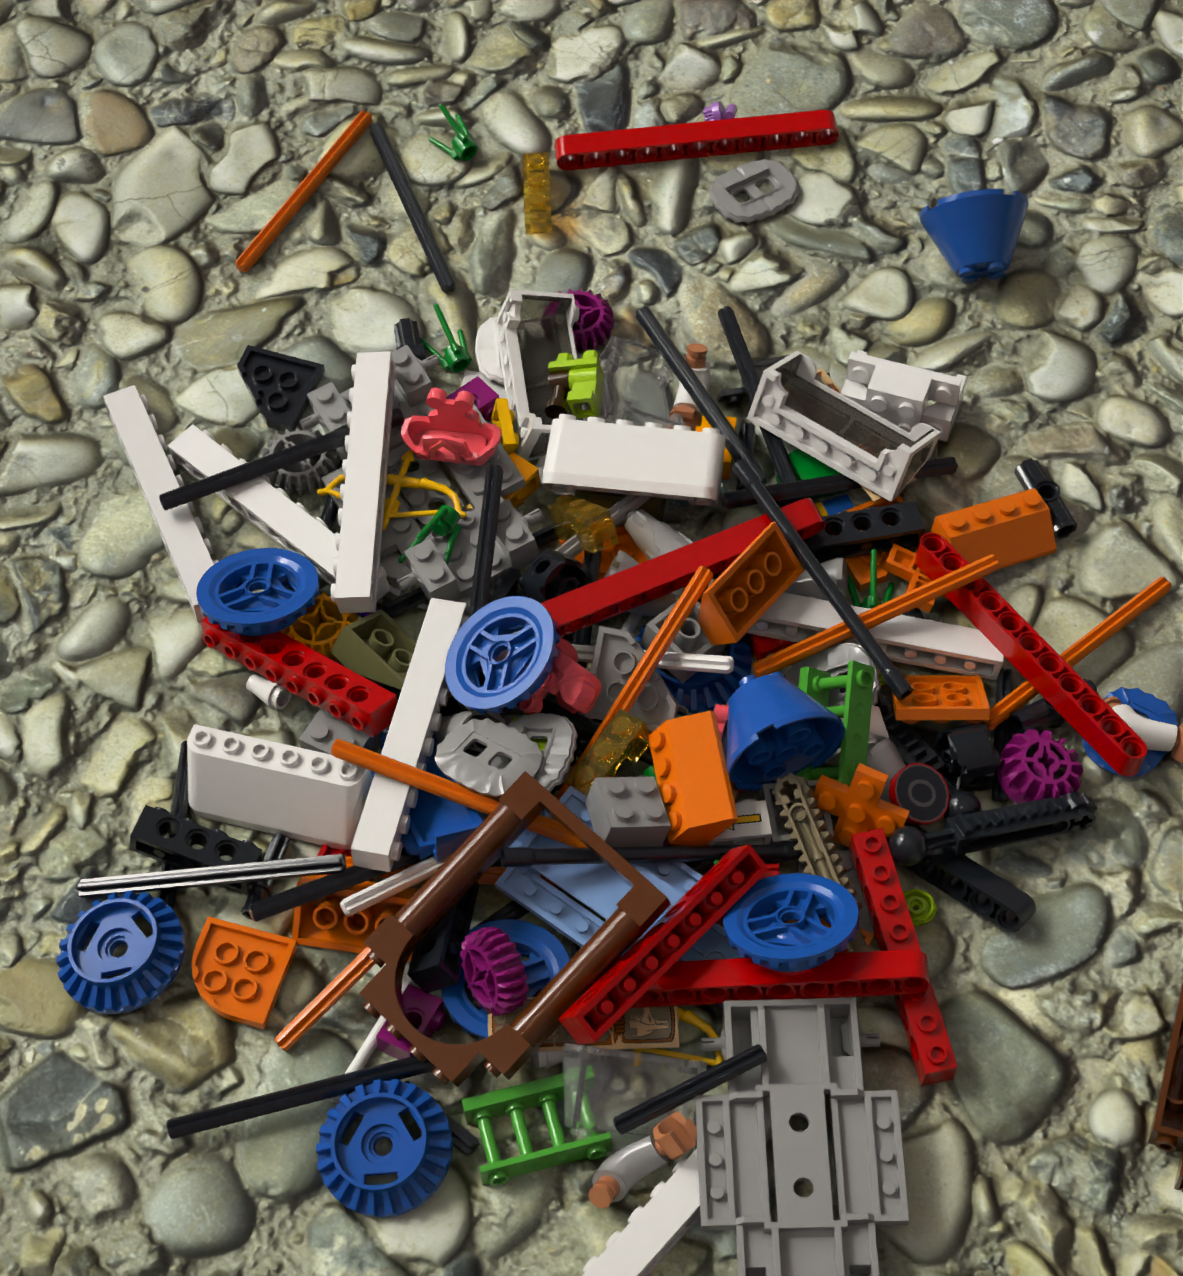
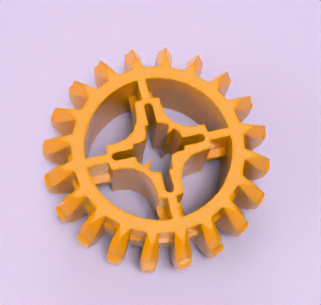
M324 590L321 595L315 597V604L312 607L306 608L307 613L280 632L338 662V659L331 653V650L342 628L357 621L358 617H356L355 613H340L336 602H332L331 596L328 597Z

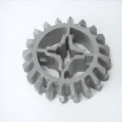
M298 426L293 432L286 429L284 435L276 433L275 440H268L267 447L263 448L262 457L319 437L322 434L319 430L313 433L311 429L301 431ZM333 449L265 474V476L274 488H282L289 497L293 493H297L301 498L304 492H309L313 495L314 489H323L324 487L321 477L336 470L338 463L337 455H335L336 450Z

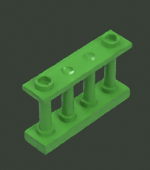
M852 660L848 663V674L831 677V673L812 667L800 668L799 688L839 718H844L845 737L842 739L839 747L841 748L839 766L822 768V764L814 769L810 765L796 773L797 776L804 777L806 780H818L822 774L831 779H838L839 782L850 786L859 763L867 766L875 667ZM846 688L845 705L828 707L829 690Z
M591 1066L462 1099L466 1124L474 1123L478 1125L488 1162L486 1165L479 1166L482 1185H501L506 1183L509 1178L584 1158L591 1160L599 1159L605 1156L607 1152L612 1151L610 1132L598 1134L587 1097L590 1092L595 1091ZM567 1098L575 1099L585 1134V1139L570 1143L565 1141L555 1105L557 1101ZM539 1106L543 1108L553 1147L534 1152L523 1112L525 1109ZM507 1115L511 1118L521 1155L501 1161L491 1120L495 1117Z

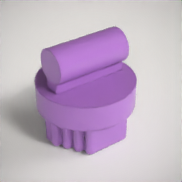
M721 101L712 103L711 106L705 107L703 110L704 120L733 119L737 112V106L730 104L725 109Z

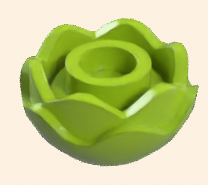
M916 888L903 892L913 926L919 927L929 923L937 910L932 896L928 892Z

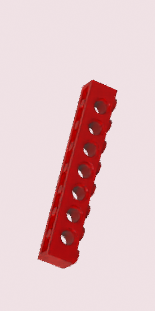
M208 617L201 620L202 638L208 647L214 648L229 659L241 663L249 670L259 673L272 683H276L289 690L292 694L302 697L313 706H318L332 714L335 718L345 721L356 730L375 737L391 724L397 706L396 694L280 631L261 636H247L222 629L220 624L213 625L209 622Z
M883 828L852 834L849 852L879 950L915 949L921 951ZM929 977V988L926 991L918 994L893 995L921 1087L953 1080L958 1067Z
M748 844L730 849L558 1018L578 1044L595 1043L769 870L751 845Z

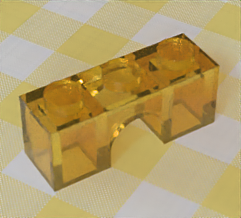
M549 152L522 153L526 234L552 233Z
M573 494L560 496L556 499L557 502L548 505L557 538L568 541L577 534L580 547L591 553H596L619 543L609 509L573 496Z
M620 708L566 780L568 787L572 786L585 796H588L595 778L615 777L618 767L626 758L636 763L649 746L648 735L651 733L645 722Z

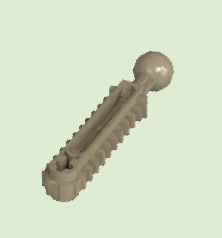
M789 773V775L783 778H778V783L772 794L776 799L775 804L779 808H784L779 813L783 819H789L784 824L785 828L789 831L794 830L789 835V838L793 842H798L794 846V850L797 853H803L799 858V862L803 865L808 864L803 870L804 873L828 878L847 889L852 882L848 877L842 878L847 870L843 866H837L842 861V858L838 854H833L837 850V846L834 843H828L832 839V834L828 831L823 832L828 825L824 820H818L823 813L819 809H814L818 801L814 797L810 798L813 789L809 787L808 781L804 777H799L793 773ZM793 788L796 789V790H794V796H795L796 800L798 801V803H795V802L790 798V796L792 795V794H791V789H793ZM847 889L853 897L857 895L853 889ZM856 900L859 911L863 906ZM860 928L856 930L854 940L847 942L849 953L879 951L873 946L866 945Z

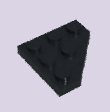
M250 345L247 346L237 364L238 372L267 427L284 432L286 429L290 432L295 431L299 420H301L309 404L307 394L317 389L325 373L324 365Z

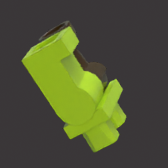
M585 351L581 359H574L573 355L569 353L558 354L556 361L549 362L548 364L549 374L547 379L553 394L552 398L546 403L545 414L551 419H559V414L568 413L569 404L572 414L576 416V419L599 417L605 375L600 365L597 351ZM585 402H589V405L591 407L588 410H582L580 408L582 404Z

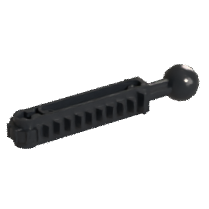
M839 688L841 693L846 692V688ZM879 691L878 703L874 706L879 707L889 739L895 744L906 766L914 763L932 766L945 780L949 792L948 808L943 815L945 820L946 818L955 817L959 813L965 815L982 811L981 803L974 794L968 791H957L943 776L946 764L910 724L896 720L893 705Z
M1071 792L1070 794L1060 795V798L1050 797L965 815L959 813L955 817L946 818L944 829L923 833L916 827L902 826L894 830L888 840V846L892 859L900 865L913 866L921 862L926 856L927 851L949 846L956 856L964 857L968 853L1086 830L1096 820L1094 814L1097 806L1091 797L1088 798L1085 793Z

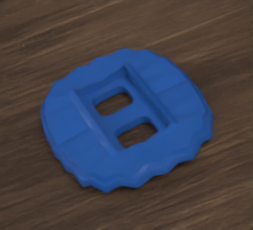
M1120 687L1114 692H1108L1103 699L1105 700L1112 696L1117 697L1122 704L1129 705L1135 712L1148 719L1173 724L1178 727L1176 712L1170 709L1167 702L1157 699L1153 694L1145 693L1139 688L1127 689ZM1082 737L1084 750L1095 764L1113 774L1122 776L1115 772ZM1147 750L1139 772L1135 776L1128 778L1143 776L1152 771L1167 751Z

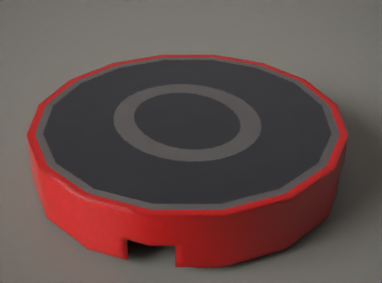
M923 763L909 764L900 769L890 781V802L910 811L906 823L915 826L929 825L940 819L946 812L949 803L948 787L942 775L932 766Z

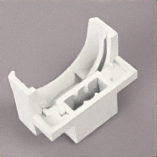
M858 350L857 353L851 352L846 381L840 394L909 433L915 425L925 423L941 432L939 440L948 441L963 400L967 376L957 374L955 377L869 356L867 352ZM928 400L937 401V403L926 406Z

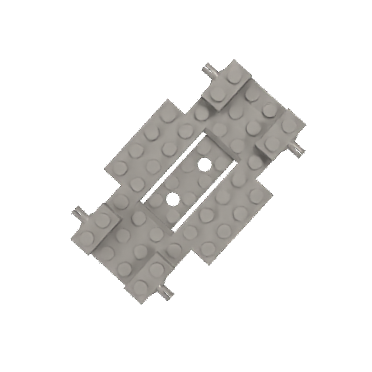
M405 345L391 352L396 367L393 409L399 408L401 410L404 421L411 416H428L431 410H435L426 403L427 396L433 388L432 381L426 371L441 364L436 353L421 361L414 356L408 345ZM330 382L307 394L314 414L299 420L304 431L320 424L327 434L348 426L347 412L352 411L349 390L339 394L333 382ZM474 404L472 409L479 413L481 423H487ZM403 424L391 428L387 469L389 474H399L403 463L401 456L410 450L401 436ZM501 443L498 444L494 455L489 457V460L482 466L468 465L463 462L462 464L443 462L473 508L467 511L463 501L459 498L462 511L467 513V517L460 518L457 523L462 529L457 535L448 564L444 561L451 534L439 536L432 531L423 542L407 549L417 539L416 536L421 529L413 517L390 518L386 530L382 531L380 559L396 551L401 556L405 553L406 560L404 562L411 573L397 579V583L402 591L418 583L429 602L431 598L457 602L471 595L486 468L490 464L501 465L503 469L490 584L496 582L500 576L504 577L510 567L520 570L530 565L539 556L536 540L530 532L529 526L543 520V514L537 508L523 516L516 511L509 498L503 499V497L525 487L526 484L523 476ZM345 445L335 449L342 461L347 459L348 453L345 450ZM414 453V462L419 463L420 467L415 472H407L405 477L427 478L436 483L446 485L455 492L437 461L418 459ZM342 467L321 477L325 487L339 475L343 474ZM345 481L341 482L333 490L340 492V486L345 484ZM386 484L385 499L390 498L394 486ZM401 487L400 489L412 511L430 510V505L436 501H442L445 505L455 509L452 499L445 493L421 488ZM330 495L338 509L343 508V501ZM398 495L397 500L401 503L398 512H409ZM434 516L417 517V519L424 528Z
M856 998L724 1001L721 1038L701 1037V1052L721 1051L724 1060H727L760 1044L767 1055V1061L727 1081L728 1094L695 1096L701 1231L736 1230V1276H879L875 1226L909 1224L898 1090L864 1091L860 1047H880L879 1033H859ZM824 1094H829L839 1220H834ZM763 1096H770L778 1222H771ZM801 1115L808 1120L809 1126L806 1130L798 1132L790 1127L789 1120L793 1116ZM800 1180L808 1181L813 1186V1193L808 1197H800L794 1192V1184Z

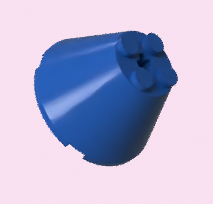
M1003 189L974 190L939 199L938 206L932 209L929 206L924 207L919 216L922 226L955 276L961 278L962 283L971 284L977 282L978 278L1001 279L1005 277V271L1010 266L1024 223L1029 201L1028 197L1019 191H1014V195H1007L1003 193Z
M774 672L760 677L755 675L744 677L739 682L740 687L727 701L726 765L730 782H734L736 788L741 790L758 791L761 790L762 784L778 783V778H783L789 775V773L797 775L796 773L810 765L814 769L818 768L837 751L842 739L845 737V726L842 720L784 678L781 672Z

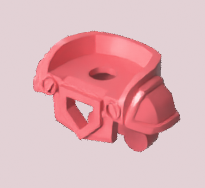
M432 388L427 396L426 403L435 410H431L428 416L416 415L405 419L401 428V436L404 443L416 454L418 459L460 464L463 462L464 464L476 466L485 464L489 457L494 455L500 443L501 430L494 424L481 423L479 413L472 409L475 399L472 393L460 391L455 400L446 399L447 393L444 390Z
M560 637V642L555 645L559 652L557 658L553 659L551 673L548 674L542 686L530 698L520 702V709L527 715L540 713L543 707L542 700L548 693L556 695L558 704L571 713L575 714L581 711L587 715L594 707L600 695L602 686L599 679L577 663L578 654L576 649L569 641Z

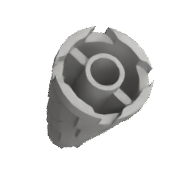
M633 509L624 518L626 523L624 529L645 555L647 561L693 543L679 531L676 532L666 523L657 520L643 509ZM722 573L714 575L712 579H717ZM685 588L675 591L678 600Z

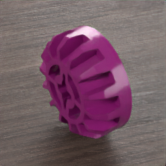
M1028 729L1024 734L1017 733L1004 747L999 755L1001 765L996 768L997 777L1004 792L1016 804L1050 797L1060 798V795L1078 791L1082 784L1080 777L1084 772L1083 765L1080 762H1076L1079 755L1075 749L1068 751L1065 748L1067 740L1063 737L1055 741L1051 739V731L1044 730L1039 735L1037 730ZM1033 746L1031 755L1026 757L1027 750ZM1060 766L1066 767L1065 774L1061 778L1054 780V774Z

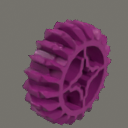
M581 287L578 291H572L569 288L567 293L574 294L575 305L579 307V319L572 326L576 351L585 353L587 349L596 350L597 345L604 346L606 339H610L614 327L613 310L608 300L603 299L601 293L594 295L591 289L583 292ZM550 297L549 303H544L541 313L554 311L561 297ZM554 318L540 320L541 330H544L545 338L553 345L554 349L559 348Z
M494 926L481 928L466 936L465 941L462 942V951L460 952L463 960L461 967L464 969L465 975L463 977L467 980V988L471 989L473 999L478 1000L480 1008H484L488 1014L498 1016L511 1013L523 1006V1002L527 1000L526 992L529 991L526 983L528 976L524 971L526 965L522 963L521 954H518L516 944L510 941V936Z

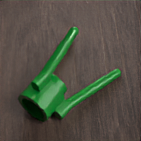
M439 104V108L457 135L452 139V149L433 137H430L429 141L448 153L454 160L458 158L462 161L472 159L478 151V146L473 141L460 114L455 115L458 126L444 104Z
M435 303L433 307L450 343L444 350V358L423 338H420V341L431 355L437 354L445 371L450 369L454 373L461 372L468 368L472 361L463 331L461 329L457 331L460 342L459 346L439 305Z
M448 505L441 506L432 520L417 534V539L407 549L423 542L432 531L439 536L451 534L444 561L448 564L457 535L462 529L457 524L460 520L459 513ZM405 553L398 559L399 563H403L406 560Z
M872 549L870 560V596L865 597L861 604L853 580L848 575V588L854 606L871 609L890 601L894 588V583L890 582L883 603L877 597V550Z

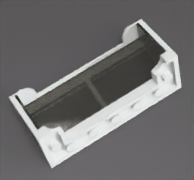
M510 289L495 321L506 398H508L509 409H513L515 415L513 430L519 436V447L514 449V451L527 461L546 457L553 420L545 414L546 403L552 398L553 394L547 379L549 374L548 364L549 362L556 361L560 353L572 354L573 358L577 359L572 326L579 319V307L575 305L574 294ZM585 403L582 404L580 409L586 410ZM568 404V413H567V414L573 415V414H572V411H571V409H570V407H569V404ZM587 418L576 419V420L587 421Z
M795 351L765 369L747 419L888 501H893L931 457L941 433L939 430L928 424L919 423L909 433L815 380L817 374L816 365L811 358L801 352Z

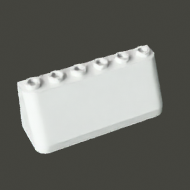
M559 414V419L552 420L542 477V485L546 491L575 493V490L687 500L690 505L719 507L726 437L720 434L719 429L703 428L702 432L691 431V427L685 425H674V429L662 428V424L646 422L645 426H634V422L630 420H616V424L605 423V419L599 417H588L587 421L576 420V416L569 414Z
M196 724L193 725L187 739L188 802L196 816L275 835L279 832L289 838L319 845L325 844L340 850L351 849L373 780L370 770L333 757L331 754Z

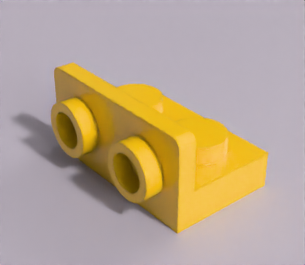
M496 398L491 423L501 430L500 443L507 454L510 455L512 452H515L514 449L519 447L518 433L513 430L515 415L513 409H509L508 398Z

